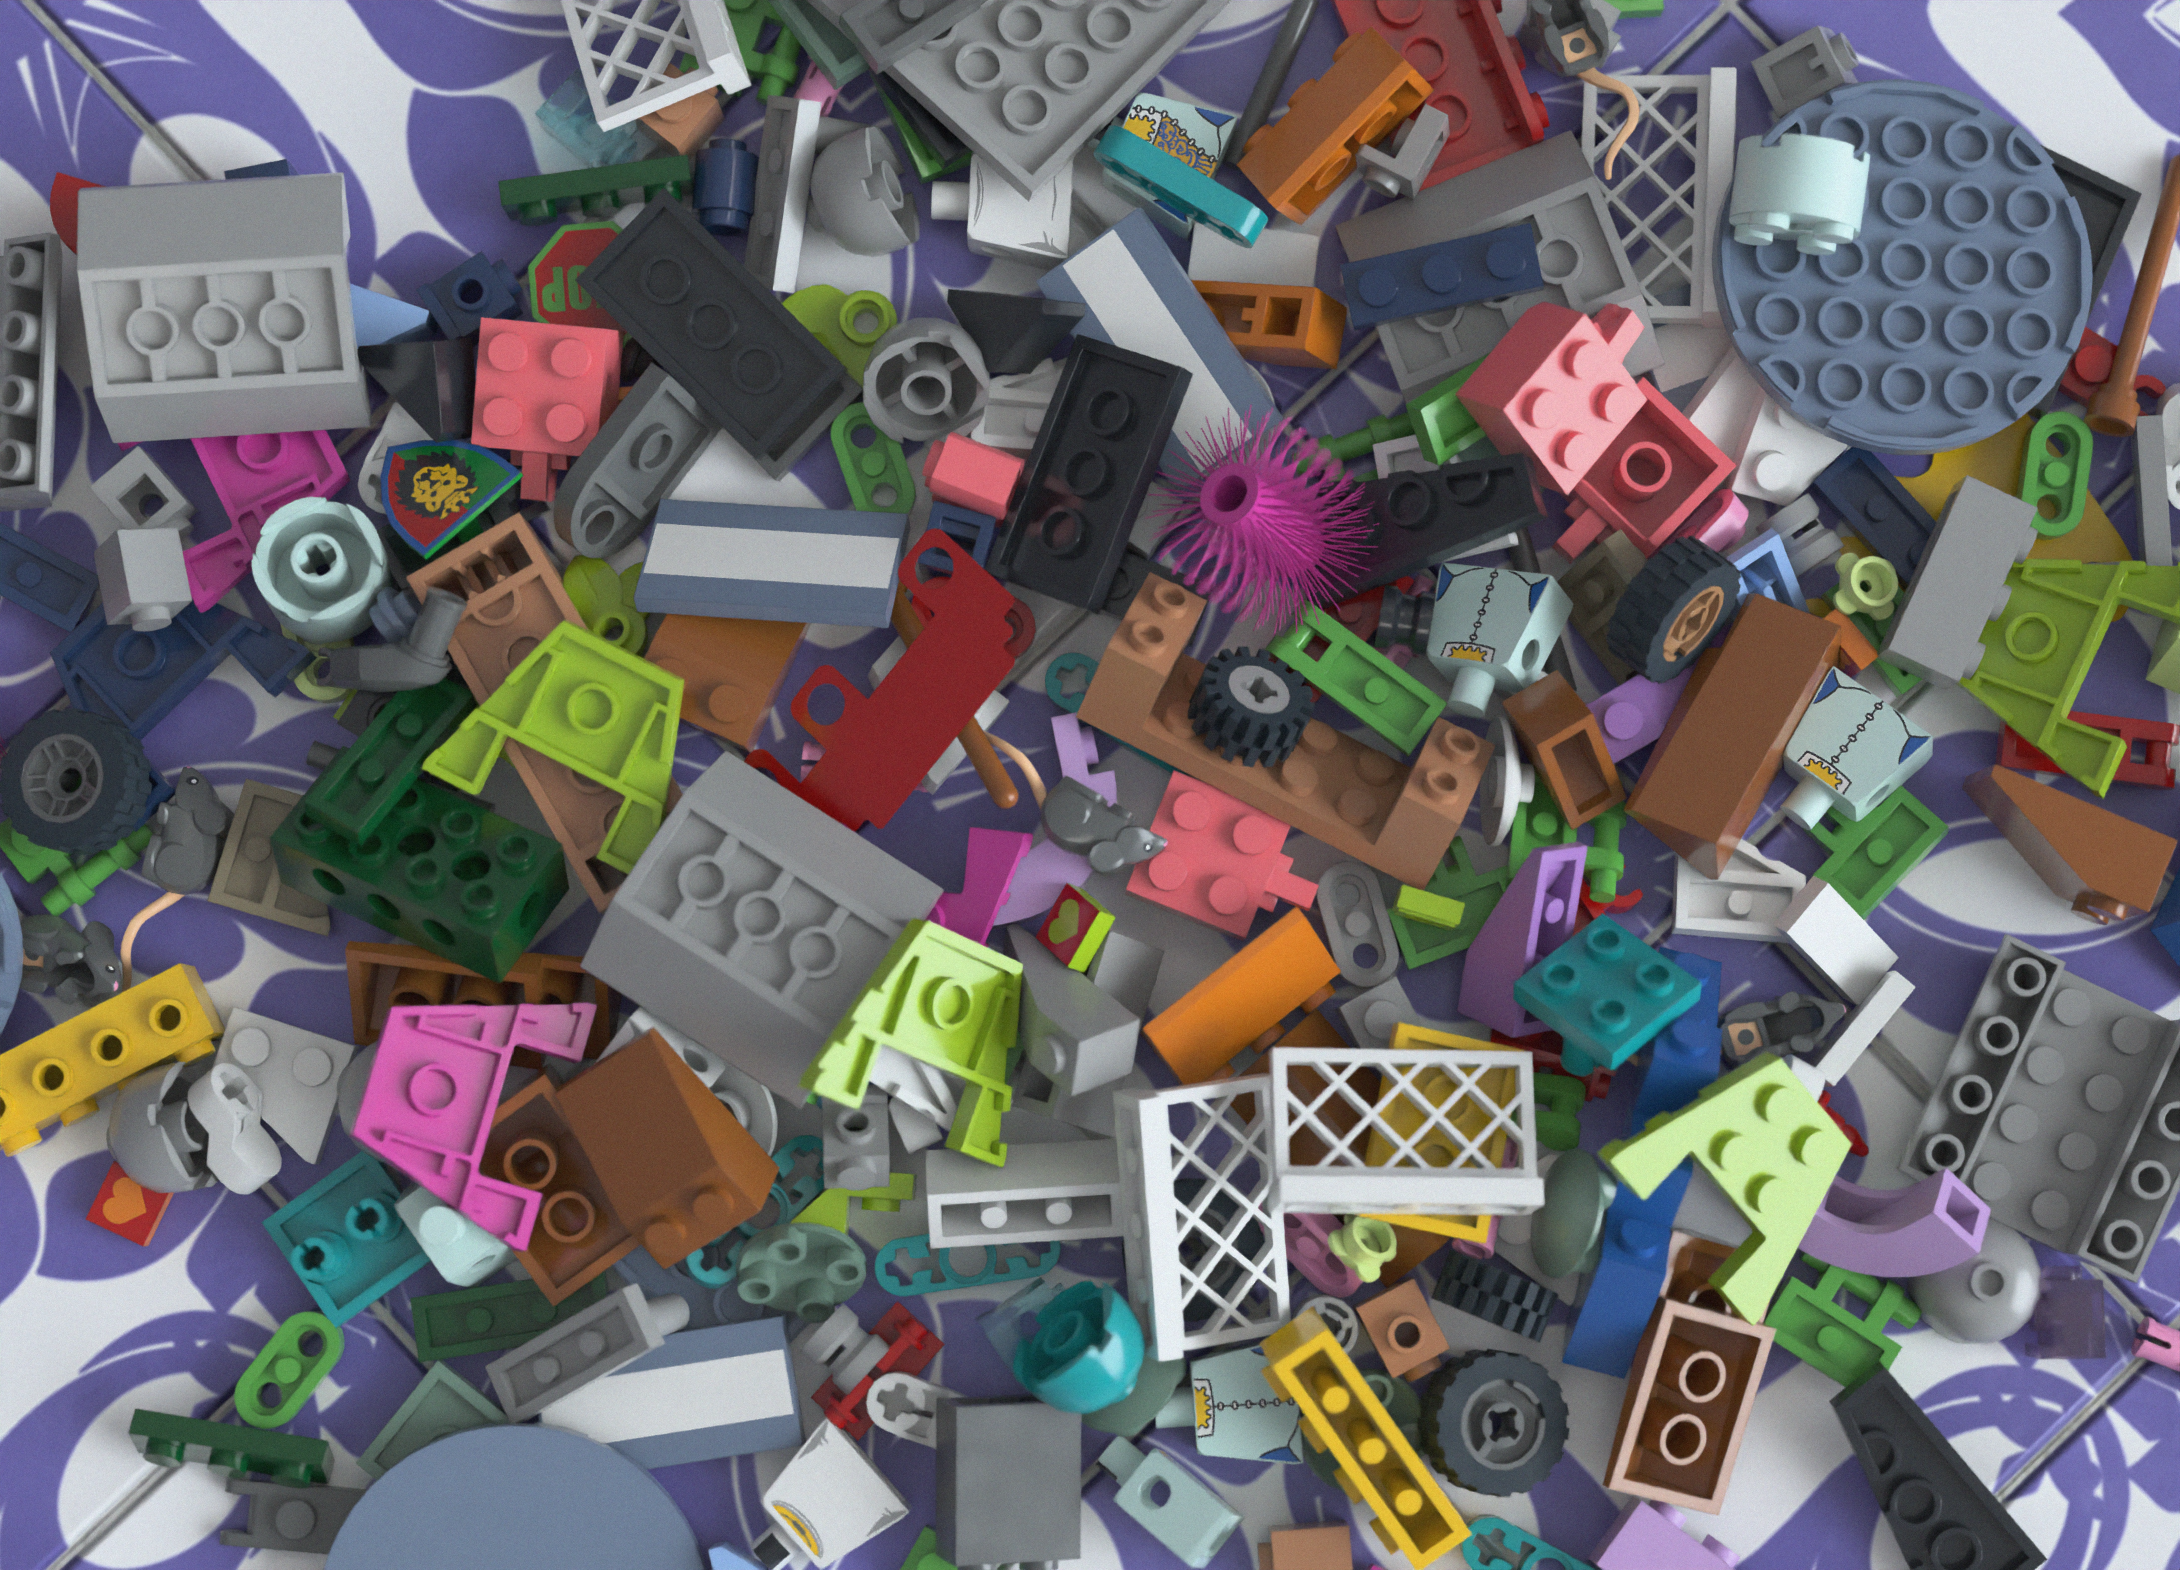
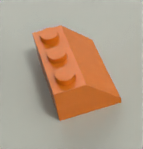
M1372 26L1363 35L1356 32L1349 36L1334 52L1332 60L1335 64L1318 81L1311 78L1303 83L1288 100L1287 106L1290 110L1274 127L1270 124L1261 127L1249 138L1243 147V152L1246 155L1237 164L1239 169L1276 210L1300 226L1357 169L1355 155L1360 145L1363 143L1377 149L1434 91L1425 79Z
M1295 907L1143 1027L1140 1034L1181 1086L1227 1079L1236 1072L1229 1062L1235 1055L1248 1045L1257 1055L1287 1032L1279 1022L1283 1017L1297 1006H1300L1304 1013L1308 1015L1337 991L1329 981L1341 971L1298 907Z

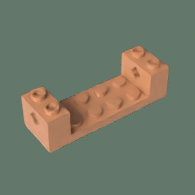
M519 512L406 577L422 605L429 587H436L451 592L465 600L468 604L466 610L462 613L447 649L480 707L562 621L569 620L588 630L562 585L564 581L535 530ZM508 736L503 747L559 843H562L564 853L598 912L605 915L613 897L629 874L596 857L625 800V796ZM672 773L665 821L683 796V792Z
M1150 572L1106 647L1076 717L1400 881L1424 891L1462 823L1496 745L1438 716L1412 766L1409 767L1389 757L1384 752L1375 750L1332 728L1328 724L1310 717L1294 751H1291L1289 757L1282 763L1276 759L1273 766L1263 768L1258 758L1254 767L1242 766V756L1235 754L1232 762L1221 758L1225 749L1219 745L1212 751L1203 744L1208 734L1196 736L1191 728L1195 720L1188 719L1187 713L1190 706V698L1207 664L1184 654V650L1207 600L1185 590L1178 584L1169 582Z

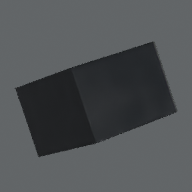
M948 289L947 303L960 325L970 334L980 348L988 372L1031 374L1084 317L1086 303L955 289Z
M472 338L359 346L357 349L359 362L436 443L472 437L476 386Z

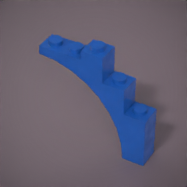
M1660 946L1658 950L1660 954L1701 982L1700 1000L1640 1048L1632 1091L1620 1138L1621 1142L1624 1143L1646 1130L1644 1123L1665 1111L1672 1115L1700 1098L1698 1091L1716 1081L1719 1074L1722 1029L1717 1028L1722 962L1707 959L1694 953H1684ZM1688 1154L1645 1200L1630 1193L1614 1174L1616 1178V1194L1612 1204L1606 1210H1603L1601 1225L1597 1234L1600 1245L1599 1258L1591 1272L1588 1274L1582 1273L1574 1302L1571 1304L1567 1315L1562 1363L1625 1379L1638 1343L1641 1340L1667 1276L1671 1227L1693 1175L1694 1161Z

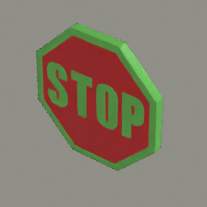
M614 221L562 225L529 264L528 272L532 317L539 323L624 331V348L632 336L575 281L622 232L623 229Z

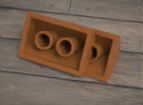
M1753 593L1747 595L1722 646L1707 648L1702 653L1623 810L1708 879H1719L1784 764L1783 753L1827 673L1833 666L1837 669L1839 668L1841 626L1760 594Z
M349 941L345 949L354 1044L369 1046L378 1041L387 1009L407 1006H513L519 1004L559 1005L591 1003L597 1005L582 1056L583 1058L599 1059L617 1033L622 994L580 967L585 956L523 952L499 984L417 945ZM514 1046L509 1066L539 1070L543 1067L547 1055Z
M1316 1008L1237 1077L1260 1073L1270 1074L1269 1051L1272 1048H1351ZM1286 1065L1287 1089L1306 1108L1330 1086L1310 1065ZM1348 1066L1329 1067L1340 1076ZM1358 1066L1344 1082L1373 1109L1377 1105L1381 1083L1367 1066ZM1336 1090L1312 1113L1340 1142L1363 1119ZM1254 1092L1237 1094L1230 1103V1106L1247 1126L1256 1115ZM1287 1106L1289 1127L1298 1116ZM1304 1122L1288 1138L1289 1166H1317L1332 1151ZM1370 1124L1346 1146L1363 1164H1365L1372 1130ZM1336 1156L1327 1167L1348 1166ZM1333 1214L1343 1225H1345V1214ZM1389 1223L1396 1237V1256L1391 1261H1384L1379 1267L1380 1277L1378 1279L1388 1288L1440 1249L1451 1237Z
M1671 1228L1667 1276L1637 1346L1603 1481V1486L1608 1489L1719 1516L1776 1332L1775 1328L1763 1323L1769 1303L1759 1321L1752 1326L1740 1319L1707 1281L1739 1245L1691 1229Z

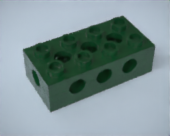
M342 746L269 838L281 883L500 984L570 889L562 843L416 779L360 846L308 817L304 805L306 798L348 751L349 748Z

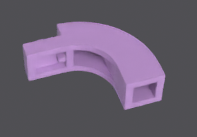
M1076 712L1051 717L1062 777L1064 778L1067 775L1104 796V799L1108 800L1107 806L1109 807L1114 803L1117 804V786L1114 770L1092 775L1088 773V765L1099 763L1092 726L1079 728ZM1048 837L1038 846L1029 850L1027 857H1021L1007 890V892L1011 893L1006 905H1001L991 930L1004 928L1014 923L1022 924L1048 914L1066 883L1082 888L1094 874L1095 870L1089 866L1087 857L1064 852L1049 841Z
M1947 1168L1912 1186L1895 1190L1870 1189L1855 1185L1835 1175L1797 1248L1833 1266L1866 1275L1914 1277L1933 1274L1956 1266L1979 1254L1991 1208Z

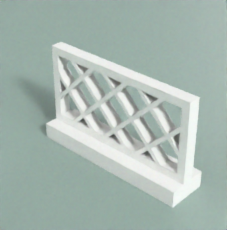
M560 0L596 121L603 132L719 84L723 86L728 95L751 86L724 0H662L680 6L681 9L668 32L647 25L661 0H642L632 19L611 13L617 0H598L595 7L577 0ZM582 17L587 18V21H586L585 24H584V22H583ZM603 24L624 31L610 56L591 49V45ZM687 31H688V34H689L690 39L684 38V36L686 35ZM640 37L661 44L647 69L626 62ZM676 50L696 56L699 69L676 79L663 75ZM597 66L603 68L600 74ZM618 74L640 81L630 98L609 106L606 95Z
M1711 67L1710 75H1607L1625 83L1633 90L1640 110L1638 124L1647 116L1669 137L1645 161L1625 142L1619 151L1636 169L1612 191L1595 175L1608 209L1612 206L1634 228L1621 241L1625 252L1643 237L1665 259L1641 282L1637 280L1644 301L1648 305L1646 307L1651 322L1703 324V328L1725 329L1717 305L1713 284L1712 249L1719 208L1726 189L1734 176L1737 102L1736 67ZM1584 81L1581 150L1594 173L1595 163L1609 151L1611 144L1626 120L1615 130L1607 125L1597 115V93L1615 92L1598 88ZM1639 93L1654 94L1648 100H1645ZM1671 93H1698L1697 113L1678 131L1655 109ZM1596 128L1606 137L1597 147H1595ZM1695 129L1696 149L1686 140ZM1678 146L1695 163V174L1674 191L1653 168ZM1645 176L1667 199L1647 218L1641 221L1620 198ZM1693 190L1694 210L1683 200ZM1676 207L1693 224V234L1672 252L1650 229ZM1692 250V267L1690 270L1681 259ZM1671 268H1674L1691 285L1690 306H1663L1648 290Z
M1272 1048L1269 1051L1272 1183L1268 1186L1269 1213L1530 1215L1544 1205L1543 1178H1537L1532 1052ZM1286 1065H1310L1330 1086L1306 1108L1287 1089ZM1329 1066L1348 1067L1338 1076ZM1358 1066H1375L1394 1085L1390 1092L1373 1109L1344 1082ZM1394 1067L1413 1068L1403 1077ZM1423 1067H1440L1459 1086L1437 1110L1409 1083ZM1459 1068L1477 1069L1468 1078ZM1488 1068H1515L1516 1096L1502 1111L1474 1084ZM1335 1090L1363 1117L1341 1142L1312 1114ZM1399 1092L1407 1097L1428 1118L1406 1142L1377 1115ZM1464 1093L1492 1119L1471 1143L1443 1116ZM1287 1106L1298 1116L1289 1127ZM1515 1108L1517 1109V1125L1507 1117ZM1303 1122L1332 1150L1317 1166H1289L1288 1138ZM1368 1124L1397 1151L1382 1167H1366L1346 1148ZM1433 1125L1461 1151L1447 1168H1431L1411 1148ZM1498 1125L1518 1144L1519 1169H1496L1476 1149ZM1338 1156L1348 1167L1327 1166ZM1403 1157L1414 1168L1393 1166ZM1468 1158L1478 1168L1458 1167Z
M1260 1073L1150 1091L1139 1088L1113 1091L1129 1305L1137 1314L1145 1338L1144 1355L1160 1362L1182 1358L1183 1351L1272 1335L1289 1323L1291 1316L1283 1213H1269L1268 1186L1272 1183L1270 1074ZM1254 1092L1256 1115L1241 1134L1221 1115L1237 1094ZM1216 1097L1211 1106L1202 1100ZM1189 1102L1203 1116L1185 1141L1181 1143L1169 1133L1167 1105ZM1214 1125L1235 1141V1144L1215 1171L1194 1154ZM1257 1138H1258V1148L1253 1144L1254 1141H1255ZM1171 1148H1173V1149L1176 1151V1153L1174 1154V1156H1173L1172 1158H1171ZM1246 1152L1256 1159L1260 1166V1180L1247 1198L1226 1181ZM1187 1162L1208 1178L1188 1208L1174 1198L1173 1188L1174 1179ZM1219 1189H1221L1240 1207L1218 1235L1201 1221L1199 1216ZM1261 1203L1263 1207V1212L1258 1209ZM1175 1211L1181 1216L1177 1222ZM1252 1216L1264 1226L1265 1243L1250 1262L1233 1248L1231 1244ZM1193 1226L1213 1244L1195 1269L1190 1272L1179 1262L1178 1245ZM1225 1253L1245 1271L1226 1297L1222 1299L1203 1282ZM1266 1266H1267V1276L1263 1273V1270L1265 1269ZM1180 1276L1186 1280L1182 1286ZM1257 1280L1269 1291L1270 1317L1249 1321L1236 1310V1307ZM1198 1290L1218 1308L1201 1330L1184 1332L1183 1309ZM1229 1317L1236 1322L1234 1324L1224 1325Z

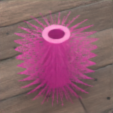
M1250 405L1247 423V411H1245L1243 440L1240 418L1241 450L1235 427L1239 449L1238 458L1230 434L1228 408L1229 441L1223 417L1228 450L1219 427L1218 430L1229 464L1212 434L1207 416L1206 420L1218 457L1202 428L1201 430L1212 450L1210 453L1220 467H1217L1200 442L1197 441L1216 467V470L1212 467L1188 433L1187 435L1208 465L1197 456L1195 457L1184 445L1182 446L1210 474L1209 477L1168 449V451L1193 469L1194 472L1204 478L1205 483L1169 465L1167 466L1203 485L1182 475L1180 476L1187 480L1158 471L1155 472L1192 484L1193 487L1199 490L1168 481L1201 494L1157 487V489L1185 494L1147 495L1200 498V502L1169 497L1170 499L1198 504H1160L1186 507L1155 510L1152 512H1168L1146 517L1145 519L1184 509L1200 512L1197 514H1172L1192 517L1164 521L1184 520L1158 527L1159 529L1171 526L1154 533L1153 535L1162 532L1149 541L1181 524L1196 525L1192 529L1177 530V532L1191 531L1170 537L1183 536L1166 543L1165 545L1175 542L1162 549V551H1165L1159 555L1161 557L1158 560L1184 539L1196 533L1202 534L1199 539L1189 540H1198L1195 544L1183 547L1193 546L1192 548L1178 553L1186 552L1174 559L1180 558L1175 562L1177 564L1171 568L1172 570L1175 567L1171 573L1174 575L1193 551L1209 543L1207 549H1201V551L1206 550L1205 554L1195 556H1203V558L1190 562L1191 564L1201 560L1187 568L1188 570L1193 567L1184 574L1189 573L1183 579L1188 577L1184 583H1188V586L1190 583L1192 585L1201 565L1211 557L1219 554L1217 563L1207 565V567L1216 565V567L1202 572L1205 573L1213 570L1203 575L1202 577H1206L1197 583L1199 585L1196 587V589L1198 587L1199 589L1201 588L1202 592L1200 595H1202L1204 590L1205 594L1209 587V594L1213 593L1209 596L1211 598L1208 601L1212 599L1210 603L1213 602L1214 604L1217 600V604L1220 597V602H1222L1225 590V598L1227 597L1230 580V593H1232L1233 578L1235 577V586H1237V575L1244 572L1239 590L1220 606H1226L1225 614L1229 608L1228 613H1230L1233 605L1234 611L1238 597L1237 608H1239L1242 590L1244 603L1245 587L1247 586L1249 596V583L1252 581L1254 588L1253 580L1257 577L1256 586L1250 601L1235 619L1236 622L1238 618L1240 620L1242 617V622L1247 612L1246 620L1250 607L1251 617L1255 596L1256 612L1258 592L1260 593L1261 605V588L1264 586L1267 599L1253 632L1259 621L1258 630L1262 616L1263 626L1267 605L1268 621L1270 596L1272 615H1274L1273 589L1275 590L1279 607L1274 635L1279 614L1280 630L1282 604L1284 624H1286L1284 590L1289 615L1291 616L1286 589L1287 583L1295 605L1297 633L1296 599L1301 624L1303 625L1297 591L1307 616L1308 613L1296 577L1299 579L1310 600L1318 625H1320L1307 584L1323 614L1325 613L1313 591L1315 588L1306 577L1304 571L1328 601L1307 571L1309 569L1339 611L1340 609L1319 579L1321 578L1340 595L1341 593L1314 566L1316 564L1355 592L1357 591L1323 565L1319 559L1356 577L1359 576L1321 556L1346 568L1347 566L1337 561L1371 571L1337 559L1327 552L1359 562L1357 559L1324 549L1329 548L1369 555V553L1338 547L1378 548V546L1329 545L1324 543V540L1358 545L1329 538H1367L1338 535L1374 531L1351 532L1366 528L1367 526L1339 533L1325 530L1327 528H1355L1328 525L1360 522L1362 520L1341 521L1368 515L1366 513L1351 517L1373 507L1365 510L1360 508L1345 517H1328L1333 513L1351 511L1331 512L1356 505L1357 503L1342 506L1360 499L1361 497L1351 500L1364 493L1363 491L1357 494L1365 486L1357 492L1351 493L1334 507H1323L1325 503L1339 501H1327L1328 499L1345 495L1343 493L1331 496L1349 488L1339 490L1352 483V481L1347 482L1354 478V476L1351 477L1354 472L1348 476L1353 470L1350 471L1351 468H1349L1340 480L1341 482L1332 491L1322 497H1316L1318 492L1327 491H1318L1319 488L1332 485L1333 483L1323 486L1321 484L1338 478L1335 477L1327 480L1341 472L1335 473L1342 468V466L1338 468L1342 464L1341 460L1337 463L1339 458L1337 460L1335 458L1331 465L1332 459L1330 462L1323 463L1330 458V456L1326 458L1330 454L1328 453L1330 450L1326 452L1328 448H1323L1320 454L1321 449H1319L1314 460L1317 450L1312 451L1319 447H1315L1319 442H1317L1318 439L1314 442V440L1312 441L1313 438H1311L1310 441L1309 439L1307 440L1304 448L1303 442L1299 456L1298 446L1295 461L1293 451L1292 463L1289 464L1288 459V466L1282 468L1289 448L1307 433V431L1305 433L1304 431L1302 432L1304 427L1302 429L1300 427L1298 431L1297 429L1295 430L1293 436V432H1291L1288 443V436H1286L1283 451L1281 441L1280 454L1277 455L1276 449V457L1273 460L1271 457V462H1269L1276 439L1292 419V417L1290 419L1288 417L1286 421L1284 418L1281 426V421L1279 422L1276 433V425L1274 426L1271 444V431H1269L1268 448L1266 449L1264 438V453L1261 454L1259 447L1260 458L1256 461L1258 443L1273 408L1269 415V411H1267L1264 423V415L1262 416L1259 434V421H1257L1255 445L1252 428V451L1247 437L1250 453L1247 460L1244 442L1252 405ZM1231 442L1238 463H1234L1232 460ZM1219 451H1220V453H1221V455H1222V457H1223L1225 463L1221 460ZM1243 453H1244L1245 458H1246V464H1245V465H1244ZM1314 454L1313 459H1312V462H1311V465H1310V468H1309L1310 459H1311V456H1310V455ZM1310 456L1307 472L1293 479L1299 461ZM1329 462L1322 479L1305 489L1308 477L1320 475L1321 473L1310 474L1326 468L1325 466L1317 469ZM1201 507L1202 510L1192 509V508ZM1321 508H1329L1327 510L1319 512ZM1325 518H1341L1328 523L1322 522ZM1203 519L1199 524H1186L1192 520ZM1323 532L1334 533V534L1323 535ZM1232 563L1228 578L1215 585L1218 570ZM1280 575L1282 576V588L1279 582ZM1287 577H1291L1293 581L1294 597ZM1213 579H1214L1213 590L1210 591V588H1211V585H1212V582H1213ZM1267 580L1269 581L1268 595H1266L1265 583ZM1277 581L1281 590L1280 604L1278 603L1275 586Z

